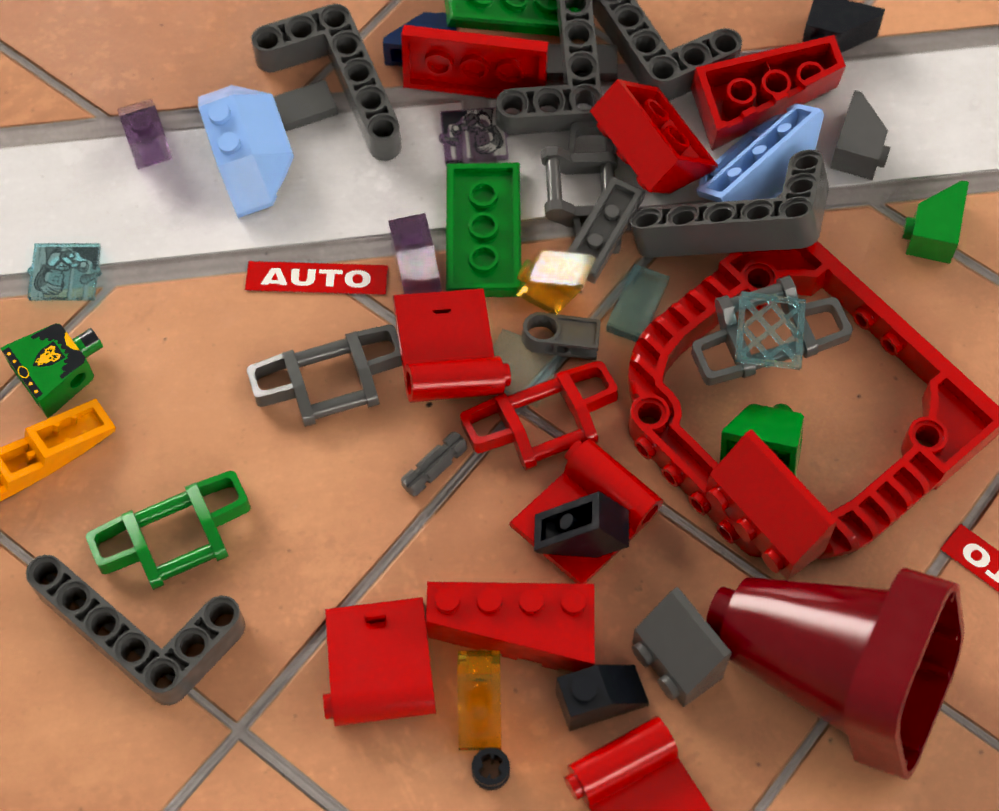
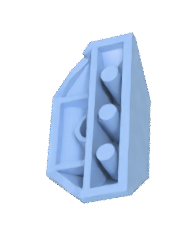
M231 85L198 97V108L237 217L240 218L273 206L277 198L276 193L282 185L294 158L273 94Z
M795 103L787 108L786 113L773 116L751 129L715 161L718 167L713 172L700 178L699 186L696 189L698 196L715 202L776 198L782 193L791 157L803 150H815L824 118L823 110Z

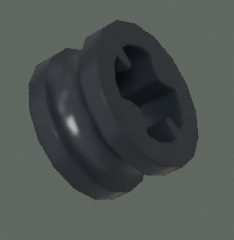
M494 747L480 750L472 761V777L475 783L488 791L497 790L506 784L510 776V762L507 755ZM491 759V764L494 763V760L500 763L498 777L491 779V774H488L487 778L481 775L484 771L483 762Z

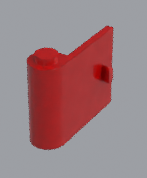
M484 288L393 295L405 387L410 403L500 395L504 393L505 386H510L511 372L509 364L503 363L500 356H494Z
M588 439L584 442L578 440L565 454L564 458L567 460L564 473L510 521L509 526L534 547L535 514L600 491L629 510L630 541L656 515L663 504V499L593 440ZM620 550L597 558L543 555L576 584H586Z
M423 597L325 609L330 693L323 694L325 719H333L336 727L436 714Z
M658 716L567 766L569 775L564 777L566 785L575 800L583 798L590 811H712L679 760L676 743L669 729Z

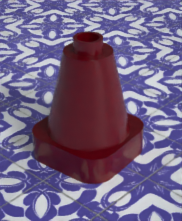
M906 567L898 572L890 589L748 577L739 584L736 590L724 586L719 588L711 601L706 618L709 626L732 652L729 661L847 734L855 762L905 780L912 776L922 757L952 682L962 650L964 621L958 583Z

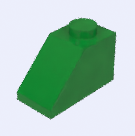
M961 180L918 204L914 217H906L902 233V239L908 240L906 255L948 264L951 263L959 243L969 182Z

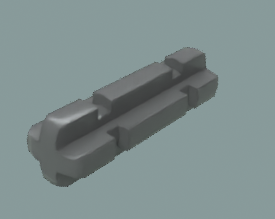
M451 432L442 440L444 443L442 446L437 445L415 465L417 467L416 470L411 469L401 478V485L409 494L417 496L426 488V482L431 483L453 463L451 460L453 457L458 458L467 450V442L460 434Z

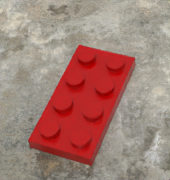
M411 25L403 26L401 34L403 88L497 99L499 94L506 89L546 86L549 45L547 41Z

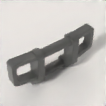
M597 121L571 124L568 151L558 146H548L541 150V162L546 169L548 199L544 205L545 217L566 227L573 228L575 237L594 205L574 206L562 200L561 173L566 175L600 173L601 190L603 192L610 178L615 177V170L618 167L617 155L613 150V142L599 131ZM601 135L605 138L606 152L575 153V143L579 136ZM620 239L612 254H618L621 251L622 239Z
M786 276L777 279L776 284L732 298H729L728 295L716 298L715 308L721 330L695 340L692 345L691 355L704 383L712 386L740 377L745 378L755 375L757 369L803 355L804 358L817 355L820 351L849 341L853 329L837 298L829 297L800 304L796 286L792 278ZM779 299L783 316L795 341L751 355L737 325L735 313ZM823 312L831 313L840 331L816 340L805 317ZM725 342L736 366L713 371L709 368L702 351Z
M393 325L354 331L345 334V338L297 353H294L293 350L286 351L247 367V374L256 404L259 407H264L296 398L305 427L316 424V419L367 404L368 408L380 405L372 375L402 366L398 334ZM382 341H390L392 343L394 352L367 361L362 346ZM350 353L362 390L311 405L299 368ZM285 368L287 369L291 384L268 390L259 389L257 383L259 378Z

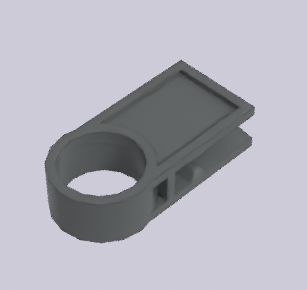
M536 312L529 315L523 323L522 343L528 350L537 354L596 360L601 320ZM534 327H545L551 330L554 336L548 339H538L530 335L528 331Z

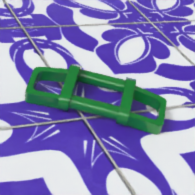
M227 471L197 483H192L186 486V491L136 513L130 510L89 531L86 534V540L100 572L106 575L140 561L152 589L155 590L164 586L163 581L214 558L220 561L229 557L217 527L249 512L251 509L246 493L234 471ZM228 487L236 490L238 499L235 502L212 513L209 512L203 496ZM193 505L209 544L156 566L141 527ZM127 530L134 547L110 557H102L99 545Z

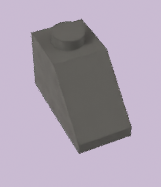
M854 90L830 168L873 180L876 168L885 167L891 147L884 145L888 133L887 128L860 91Z

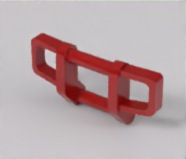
M594 361L572 369L563 370L554 374V378L508 396L505 393L465 410L460 414L461 424L476 453H483L514 443L519 460L526 471L537 467L538 461L567 451L578 440L584 442L591 439L598 443V435L590 412L617 401L618 387L602 361ZM593 377L600 378L606 390L583 399L574 383ZM560 393L575 419L578 430L531 447L524 426L515 409ZM498 412L506 429L487 436H478L472 424Z

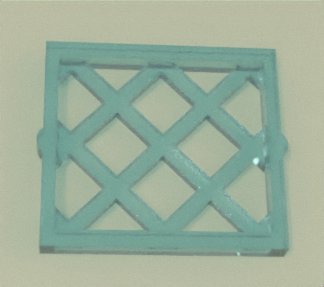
M742 291L739 301L735 362L763 365L766 368L779 367L800 370L802 368L806 299L777 296L774 293L768 295ZM750 300H764L768 305L758 311ZM777 303L793 304L796 308L785 315ZM747 307L754 316L745 322V308ZM771 308L781 318L772 327L762 316ZM798 313L797 328L790 321V318ZM756 320L766 329L758 338L748 328ZM784 323L793 332V335L786 341H783L775 332ZM745 333L752 342L743 349V336ZM769 335L779 345L771 353L760 343ZM797 338L795 355L788 345ZM756 346L764 358H750L746 353ZM781 350H784L792 361L790 363L776 361L773 357Z

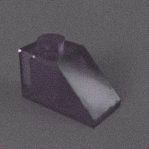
M152 99L117 109L137 169L172 159L167 139Z
M422 213L389 220L390 241L403 294L442 291L434 245L426 214Z

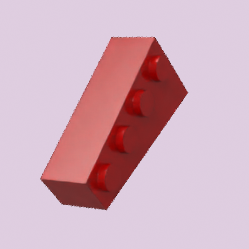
M835 35L696 67L691 91L711 150L713 151L748 133L751 129L773 116L786 113L787 108L795 103L805 104L837 88L846 65Z
M427 582L426 627L428 638L479 651L481 649L502 654V657L514 660L520 658L540 663L542 667L557 671L563 669L576 672L595 665L594 584Z

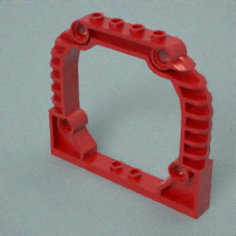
M817 241L813 245L801 249L730 253L719 262L716 272L706 277L698 286L687 292L679 301L673 303L646 327L633 348L628 371L629 393L632 401L628 430L629 435L634 440L637 451L645 459H652L661 468L662 475L673 487L679 486L689 496L690 504L699 514H707L717 524L716 528L719 534L728 543H735L749 556L762 557V552L752 541L748 543L739 536L734 528L732 519L724 511H717L709 502L706 495V486L709 474L718 463L680 426L682 417L680 402L663 381L666 372L677 358L690 348L695 340L702 338L719 324L715 299L726 295L732 298L760 289L753 287L751 284H760L763 287L776 284L779 278L790 276L796 286L798 295L812 296L823 288L830 296L839 300L841 306L852 315L855 323L860 328L868 330L880 341L881 346L887 353L897 356L928 385L922 397L923 417L914 420L909 426L901 445L902 457L854 499L830 512L837 520L825 552L817 559H831L832 557L851 554L871 543L932 489L936 490L999 435V406L821 243ZM773 301L749 308L747 310L754 312L763 311L767 309L773 303ZM649 416L658 422L647 424L641 421V418ZM917 439H925L928 442H930L932 446H923L917 441Z

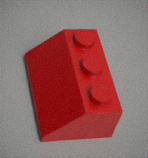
M617 79L590 110L598 122L597 128L599 131L611 139L617 147L616 153L624 163L631 166L637 174L636 180L638 184L650 193L671 194L713 172L718 167L717 163L658 87Z
M752 429L743 435L709 474L706 486V495L709 502L717 511H724L732 519L736 532L744 541L748 543L752 541L762 552V559L774 573L780 572L788 581L825 552L837 520Z

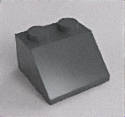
M678 586L634 629L632 641L634 646H632V650L636 658L644 667L650 665L660 677L658 683L666 696L671 700L677 698L683 707L723 679L732 652Z

